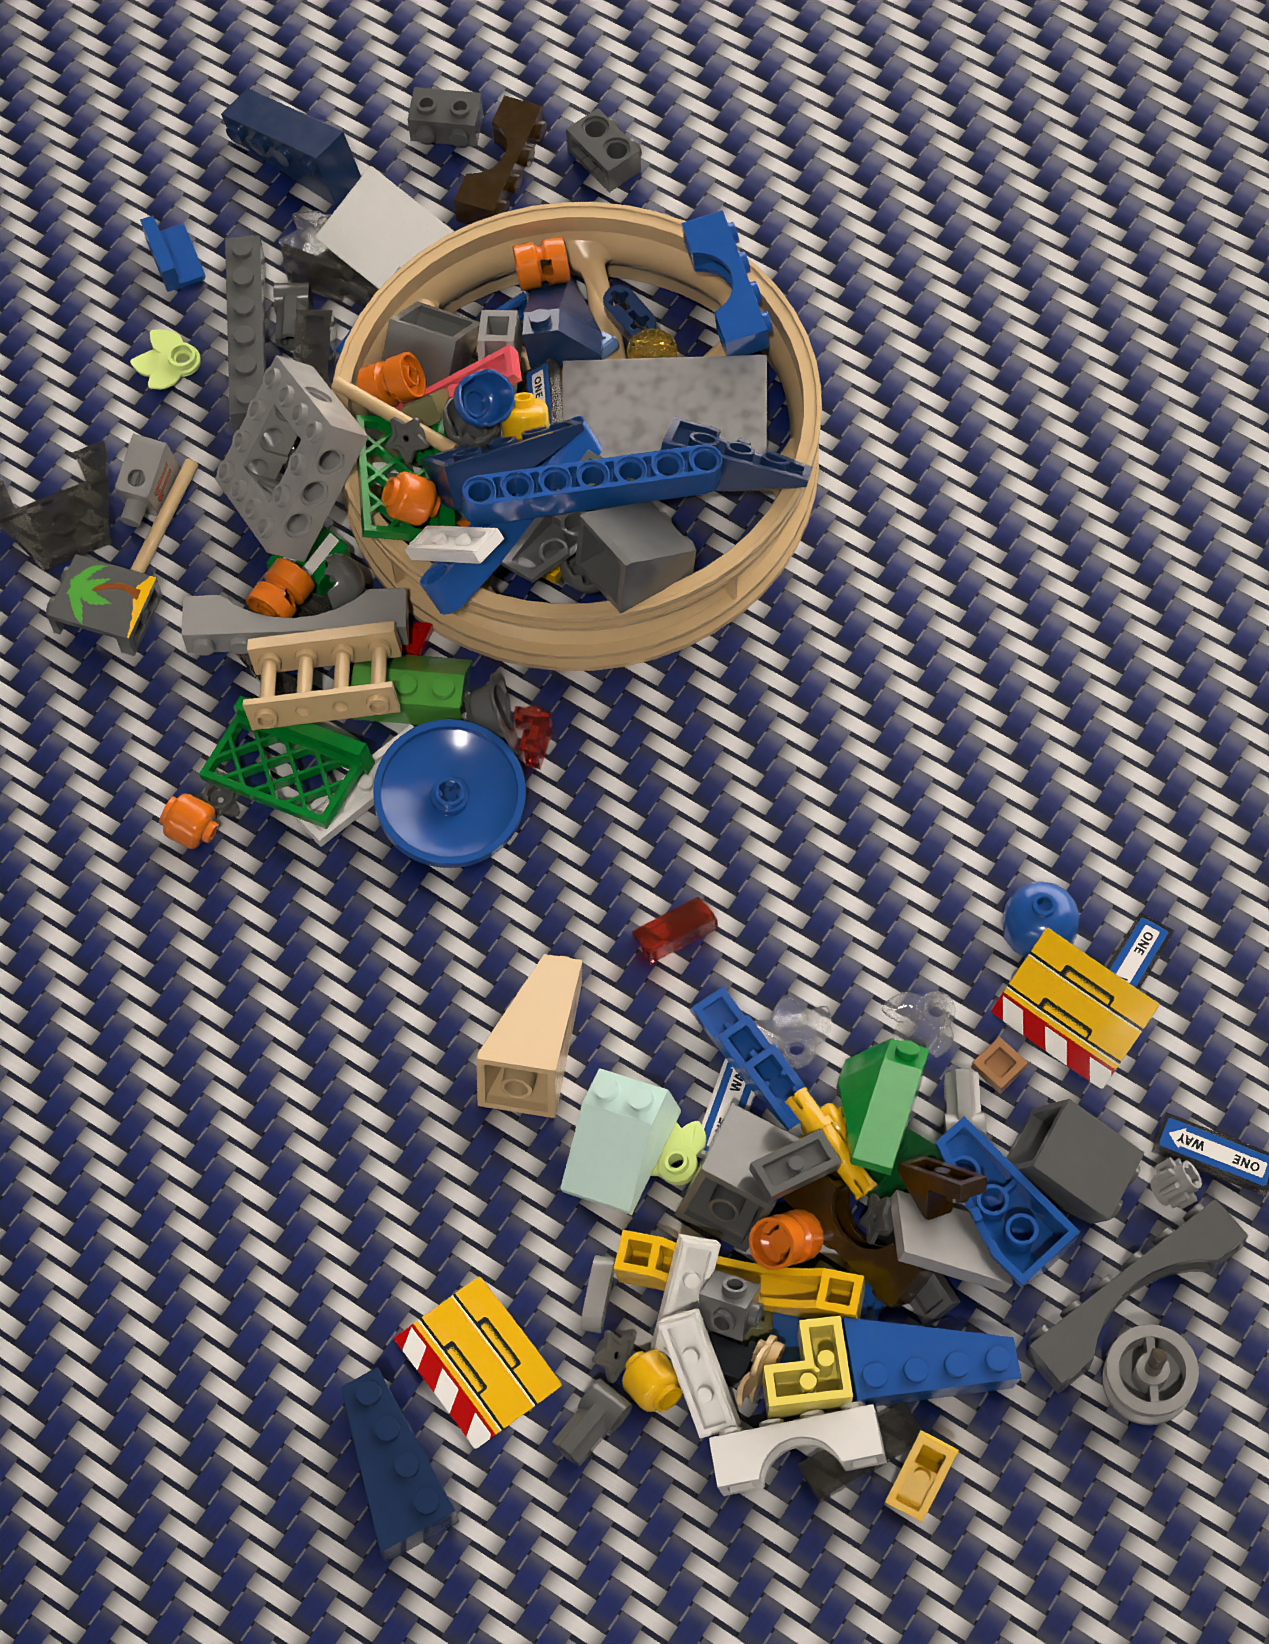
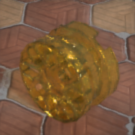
M660 329L642 330L632 337L627 347L628 359L678 357L676 341L669 333Z

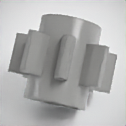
M1170 1157L1154 1166L1158 1174L1153 1176L1150 1185L1154 1196L1162 1205L1167 1206L1170 1204L1173 1209L1177 1206L1183 1209L1198 1201L1194 1193L1199 1191L1202 1182L1198 1171L1189 1161L1181 1162L1179 1158L1173 1161Z

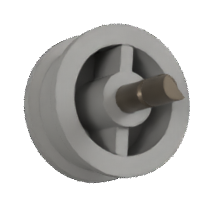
M1141 1325L1131 1328L1116 1339L1104 1363L1102 1386L1106 1398L1121 1416L1132 1422L1143 1425L1166 1423L1177 1417L1186 1408L1196 1389L1199 1377L1197 1358L1188 1342L1169 1328L1159 1325Z

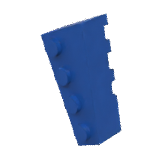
M846 1317L841 1321L853 1393L852 1402L862 1401L866 1405L882 1406L1013 1388L1021 1379L1014 1337Z

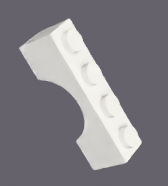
M862 1401L844 1404L841 1406V1411L825 1414L823 1410L808 1411L802 1413L800 1419L784 1422V1419L781 1418L768 1419L760 1422L759 1428L743 1431L742 1427H729L718 1432L719 1436L709 1438L717 1487L723 1496L764 1488L767 1474L773 1463L787 1451L798 1447H817L829 1452L841 1463L845 1471L887 1463L874 1405H866Z

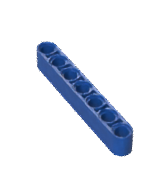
M576 416L571 418V420L583 423L584 431L535 467L579 462L587 450L600 455L603 447L584 417ZM552 488V489H549V490H551V491H556L557 488ZM512 494V496L517 497L523 496L522 494ZM535 518L485 525L469 524L468 527L498 528L504 539L481 564L435 561L420 579V585L440 614L445 615L455 612L468 601L497 569Z
M695 445L477 475L466 480L462 487L463 515L470 523L485 525L707 494L717 489L720 484L722 455L716 447L711 445ZM699 468H707V469H710V470L706 471V470H701V469H699ZM663 473H670L673 475L665 476L663 475ZM626 478H632V479H635V480H634V481H627V480H625V479H626ZM589 483H595V484H598V485H597V486H589V485H587V484H589ZM557 488L560 491H551L549 489ZM512 494H522L523 496L517 497L512 496ZM475 499H484L485 501L476 502V501H474V500H475Z

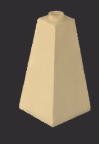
M546 954L542 956L478 1052V1106L555 1118L582 986V960L572 959L567 956Z

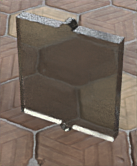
M283 244L281 247L283 256L282 266L285 267L288 283L310 282L312 292L340 303L343 302L345 298L343 290L345 281L341 279L339 264L288 244Z

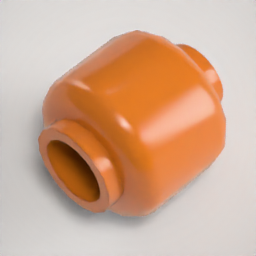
M401 472L396 477H390L385 484L381 499L382 504L386 506V512L391 518L414 526L424 524L429 517H435L441 502L440 497L437 496L436 485L432 480L410 472Z
M187 793L180 795L178 798L172 796L164 807L159 819V823L163 824V834L167 838L190 849L197 848L203 841L209 844L219 826V823L214 821V807Z

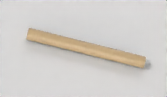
M339 376L334 379L331 385L332 390L389 422L393 417L405 423L413 419ZM420 423L425 432L426 441L432 447L441 452L459 447V444Z
M188 458L185 459L130 570L145 574L198 468L196 461Z

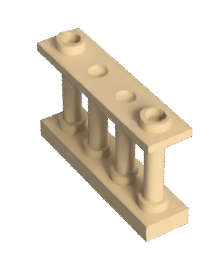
M395 621L248 639L247 652L255 674L261 675L260 698L243 700V707L252 730L400 712V704L393 681L386 682L387 659L402 657V644ZM371 661V684L349 687L350 663ZM335 665L334 688L312 691L313 668ZM298 670L297 693L275 696L276 673Z

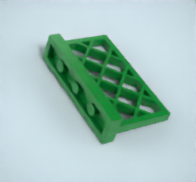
M356 414L355 420L364 431L365 428L378 429L385 435L377 442L369 436L357 459L362 537L413 541L423 529L414 528L408 523L391 518L386 512V506L382 504V500L369 491V488L376 482L384 488L388 481V478L385 476L392 470L398 473L413 472L403 464L405 460L401 454L395 458L383 448L393 435L390 422L380 416ZM443 418L440 422L428 426L447 437L444 433ZM429 445L426 449L417 450L413 459L423 466L421 458L441 451ZM373 454H376L387 463L379 471L367 462V459ZM424 467L417 473H413L430 479ZM441 501L437 514L433 518H428L426 521L427 525L455 526L454 510L445 507ZM380 512L392 523L388 526L371 525V517Z
M240 696L233 707L237 715L199 772L200 778L271 808L328 829L361 773L368 775L375 764L366 743L314 723L252 730L243 707V700L248 698ZM242 728L254 733L255 741L236 747L234 741ZM278 742L285 745L286 753L270 759L266 758L264 747ZM259 750L262 761L242 768L239 756ZM307 755L317 758L318 765L298 772L295 763L296 759ZM234 759L236 771L222 776L214 773L220 763ZM290 762L293 774L273 781L270 769ZM339 767L349 769L343 780L329 784L326 772ZM265 771L268 783L254 788L246 785V777ZM321 774L325 786L304 793L301 781ZM296 783L299 792L298 796L287 800L278 798L276 790ZM328 795L329 804L322 815L309 811L307 802Z

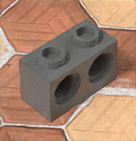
M599 108L566 128L567 150L609 193L641 172L642 150L639 144L633 138L629 139L621 131L616 120L613 117H607Z

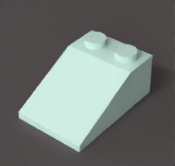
M599 1068L582 1102L560 1188L561 1191L632 1215L681 1113V1109L670 1091Z

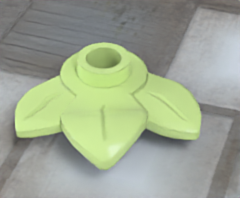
M160 329L150 331L153 350L131 360V365L140 375L149 377L148 387L158 390L169 388L175 385L181 377L195 373L201 364L200 354L195 347L183 342L178 333Z
M699 1121L691 1122L683 1128L677 1122L675 1123L651 1176L661 1175L666 1182L673 1185H685L692 1180L698 1169L697 1157L706 1147L707 1142L705 1130ZM683 1160V1164L680 1167H671L674 1162Z

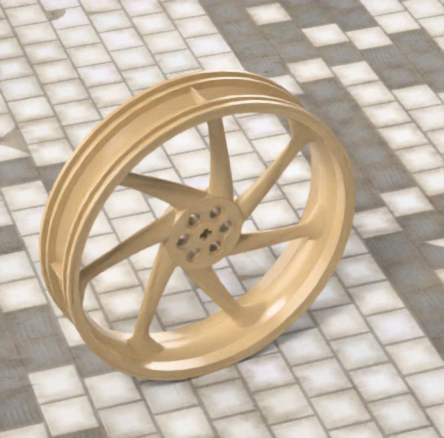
M561 202L516 209L474 222L446 235L419 252L399 268L374 294L357 318L343 346L336 365L334 379L339 376L358 387L357 376L359 370L363 366L382 361L389 319L418 301L453 313L481 297L518 285L513 245L533 242L536 246H540L541 241L544 239L562 236L571 276L583 277L589 310L601 331L617 338L619 348L604 360L627 359L622 334L604 312L603 296L610 288L608 277L625 278L652 284L690 298L713 312H716L727 302L732 289L724 279L715 274L694 271L683 239L681 223L686 221L652 210L600 202ZM748 259L751 272L747 273L750 282H757L762 302L758 303L761 312H768L773 326V332L768 333L769 348L760 352L763 355H767V361L777 373L782 383L790 418V439L780 454L813 467L807 487L729 490L768 491L774 493L776 499L768 512L742 540L703 569L673 583L663 591L621 614L610 601L555 604L527 601L496 594L489 584V576L461 608L450 614L443 615L440 614L420 585L421 577L433 565L431 562L411 560L405 551L408 544L403 540L362 537L356 460L342 488L350 528L361 554L385 589L406 588L409 613L420 622L433 624V631L440 636L470 651L498 661L524 667L556 671H594L626 667L669 655L714 634L739 617L755 603L782 573L795 553L806 530L816 497L819 474V436L822 420L821 383L817 361L810 340L794 308L777 285L755 263ZM540 260L541 268L549 265V260ZM721 341L703 357L726 356ZM478 343L476 344V347H475V350H474V352H476L477 354H478ZM522 346L520 371L522 381L527 384L526 375L534 369H530L526 348ZM563 366L548 367L551 408L558 409L552 411L553 423L562 421ZM332 390L354 419L356 414H369V410ZM372 456L367 459V462L373 466L375 461ZM375 483L369 488V491L380 499L382 486H378ZM380 512L371 517V525H389L385 516Z

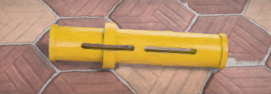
M803 1087L794 1093L795 1096H790L785 1103L805 1127L806 1131L804 1134L807 1136L821 1129L842 1162L840 1168L836 1171L855 1195L856 1200L865 1196L868 1191L873 1190L877 1183L873 1181L863 1167L851 1164L848 1146L833 1127L832 1123L834 1120L830 1115L825 1116L808 1093L807 1088Z

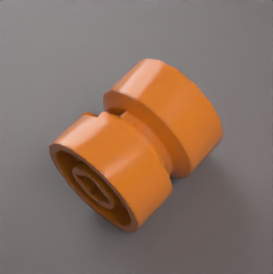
M562 236L544 239L541 241L540 246H536L533 242L513 245L514 261L521 291L541 288L544 281H547L550 285L571 282ZM540 260H549V265L541 268Z
M403 352L389 357L385 362L378 361L363 366L357 376L360 389L392 407L396 406L399 402L406 403L418 399L426 391L424 370L419 360L410 352Z
M277 558L265 573V581L257 583L247 596L246 603L257 614L292 618L297 611L296 605H302L315 588L311 577L297 564L284 558Z
M794 1209L761 1219L752 1227L749 1235V1248L753 1258L760 1266L767 1270H780L813 1259L821 1251L824 1242L820 1222L812 1213L804 1209Z

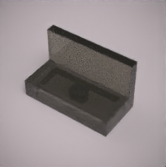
M297 310L293 360L313 366L331 388L334 379L337 341L333 311Z

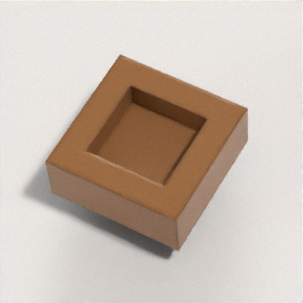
M999 1036L972 1062L971 1068L978 1072L988 1084L1001 1094L1027 1069L1028 1061Z

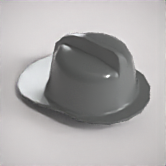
M494 672L490 676L489 684L474 690L466 696L467 721L485 727L501 739H506L514 754L520 756L521 746L512 721L508 692L500 675Z

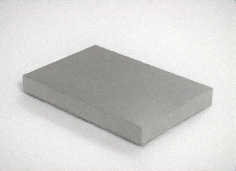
M896 1190L891 1196V1212L898 1261L1003 1293L1010 1289L1013 1285L1012 1278L991 1257L969 1212L953 1207L950 1213L927 1220L922 1216L909 1193Z

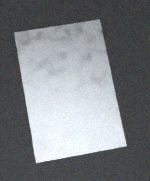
M767 355L563 361L562 421L576 416H583L603 447L599 455L603 458L661 450L663 439L674 416L721 430L720 437L731 442H737L740 438L751 442V447L755 449V452L762 454L767 451Z

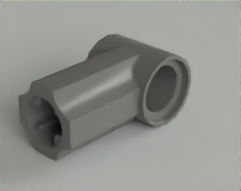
M310 282L274 283L273 300L276 314V346L282 347L286 351H299L301 347L306 346L308 314L312 312Z
M598 1379L584 1394L578 1404V1411L554 1438L552 1445L571 1463L580 1467L606 1434H612L620 1427L632 1410L633 1404L603 1380Z

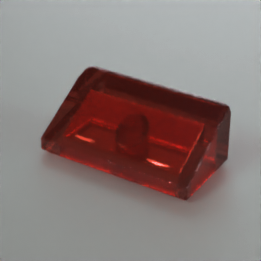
M698 896L632 931V935L649 963L652 964L717 930L718 919Z

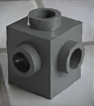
M715 1270L699 1294L698 1308L706 1329L743 1341L751 1326L756 1328L762 1318L764 1304L759 1302L761 1285Z

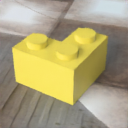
M841 1316L799 1320L797 1339L801 1361L763 1366L762 1384L767 1420L798 1417L802 1413L812 1410H823L825 1413L841 1411V1406L852 1402L853 1393Z

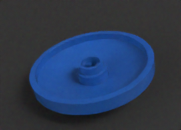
M454 719L436 720L418 725L395 740L387 749L378 765L373 787L376 816L390 842L413 860L440 868L470 866L484 861L502 849L512 838L521 822L526 796L523 771L510 747L487 728L468 721Z

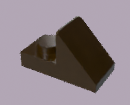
M925 1155L898 1163V1174L922 1216L927 1220L950 1213L953 1209V1203L968 1202L970 1197L985 1193L987 1189V1176Z

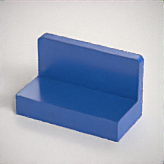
M153 215L140 219L146 242L167 292L205 280L204 270L184 224L160 231Z

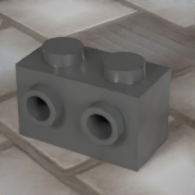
M414 87L407 119L410 141L424 144H449L457 147H477L483 119L481 93Z

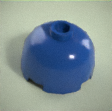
M1038 881L1023 885L1014 891L1004 906L1002 926L1005 941L1014 952L1024 958L1028 956L1046 928H1050L1073 944L1078 934L1080 921L1076 902L1068 891L1054 883Z

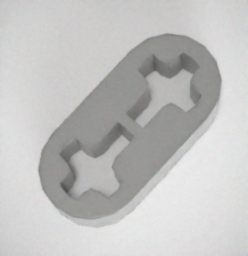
M599 1255L594 1257L582 1312L581 1330L602 1333L615 1273V1258Z

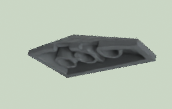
M587 450L580 461L601 459L603 457ZM626 478L625 480L634 481L635 479ZM589 483V484H587V485H589V486H597L598 484ZM607 508L536 517L502 560V566L534 583L577 552L580 515Z

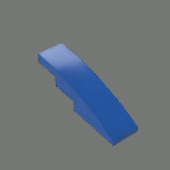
M724 986L694 1005L690 1012L765 1107L787 1131L800 1123L799 1119L791 1108L786 1105L785 1101L790 1096H795L794 1093L806 1086L775 1043L770 1044L750 1015L745 1016ZM808 1090V1093L811 1095V1097L813 1098V1100H814V1101L816 1102V1104L819 1106V1104L817 1103V1101L814 1099V1097L812 1096V1094H811V1093L809 1092V1090Z

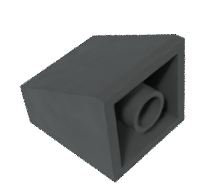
M732 1103L711 1140L674 1215L746 1253L749 1248V1235L752 1227L757 1221L769 1216L777 1201L768 1202L749 1170L750 1164L800 1138Z

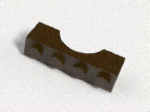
M504 95L492 120L494 143L503 149L505 155L496 166L487 171L466 174L454 198L456 221L469 225L509 211L512 194H517L520 190L522 173L525 167L529 168L535 155V146L538 141H543L546 134L547 122L543 120L542 106Z
M837 1171L782 1197L790 1205L789 1210L804 1209L818 1219L823 1230V1245L835 1250L845 1260L844 1265L852 1274L864 1276L865 1281L873 1288V1295L881 1303L892 1308L910 1304L934 1274V1271L898 1261L895 1242L887 1246L875 1243L870 1245L867 1243V1238L858 1230L852 1218L850 1208L852 1191Z

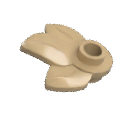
M771 1334L767 1341L762 1339L758 1341L751 1359L753 1363L751 1371L743 1376L737 1388L736 1403L739 1407L743 1408L742 1403L748 1395L750 1403L754 1404L762 1385L763 1366L780 1364L785 1344L778 1342L777 1336Z

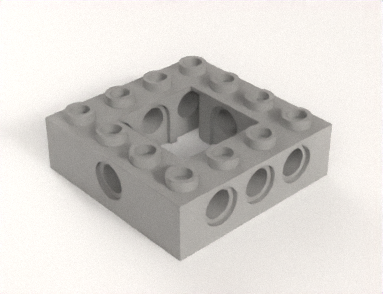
M276 355L271 366L264 373L263 382L256 397L249 403L247 415L240 429L235 432L232 445L225 459L218 466L215 480L267 553L305 562L369 436L313 366ZM297 436H299L301 441L296 451L289 458L288 454ZM289 458L288 467L281 481L276 480L283 464H286Z

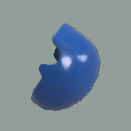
M485 369L464 377L459 381V385L456 386L453 395L455 410L465 423L477 428L491 427L506 420L515 404L514 388L507 377L492 369Z

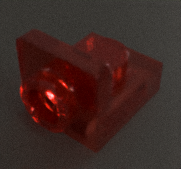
M515 706L513 712L515 727L523 730L520 751L524 752L526 766L541 770L553 734L551 714L535 706H528L526 708Z

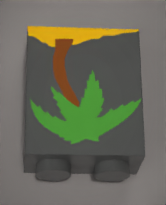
M75 554L71 565L66 566L62 572L61 586L56 596H52L47 604L46 616L49 619L53 632L61 635L65 624L100 633L116 638L122 653L135 656L162 598L157 577Z

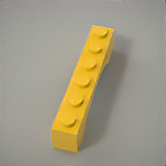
M622 1230L614 1264V1271L618 1281L665 1291L676 1242L659 1236ZM721 1256L717 1258L715 1270L761 1285L759 1302L764 1304L765 1311L806 1319L841 1316V1321L844 1317L860 1319L866 1291L865 1279L862 1275L826 1268L786 1267L780 1270H767L756 1263Z

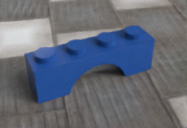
M721 210L681 223L684 244L694 271L715 274L724 279L732 289L727 302L715 312L716 329L725 355L742 356L769 348L768 333L773 332L772 322L768 312H761L758 303L762 302L757 282H750L747 273L751 272L745 251L738 252L736 244L739 243V236L734 222L727 223L724 212Z

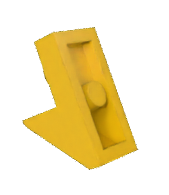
M921 1430L885 1503L923 1522L959 1450Z

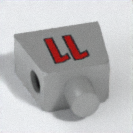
M133 433L115 485L116 492L125 504L119 517L121 522L132 527H139L145 513L153 516L158 515L181 469L167 443Z

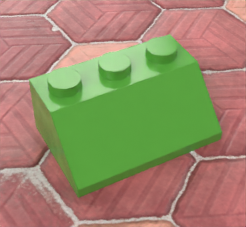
M402 654V657L389 658L386 664V682L393 681L400 704V712L353 718V720L413 725L445 719L464 721L466 713L465 699L469 692L473 662L468 659ZM371 661L355 663L350 686L371 684Z

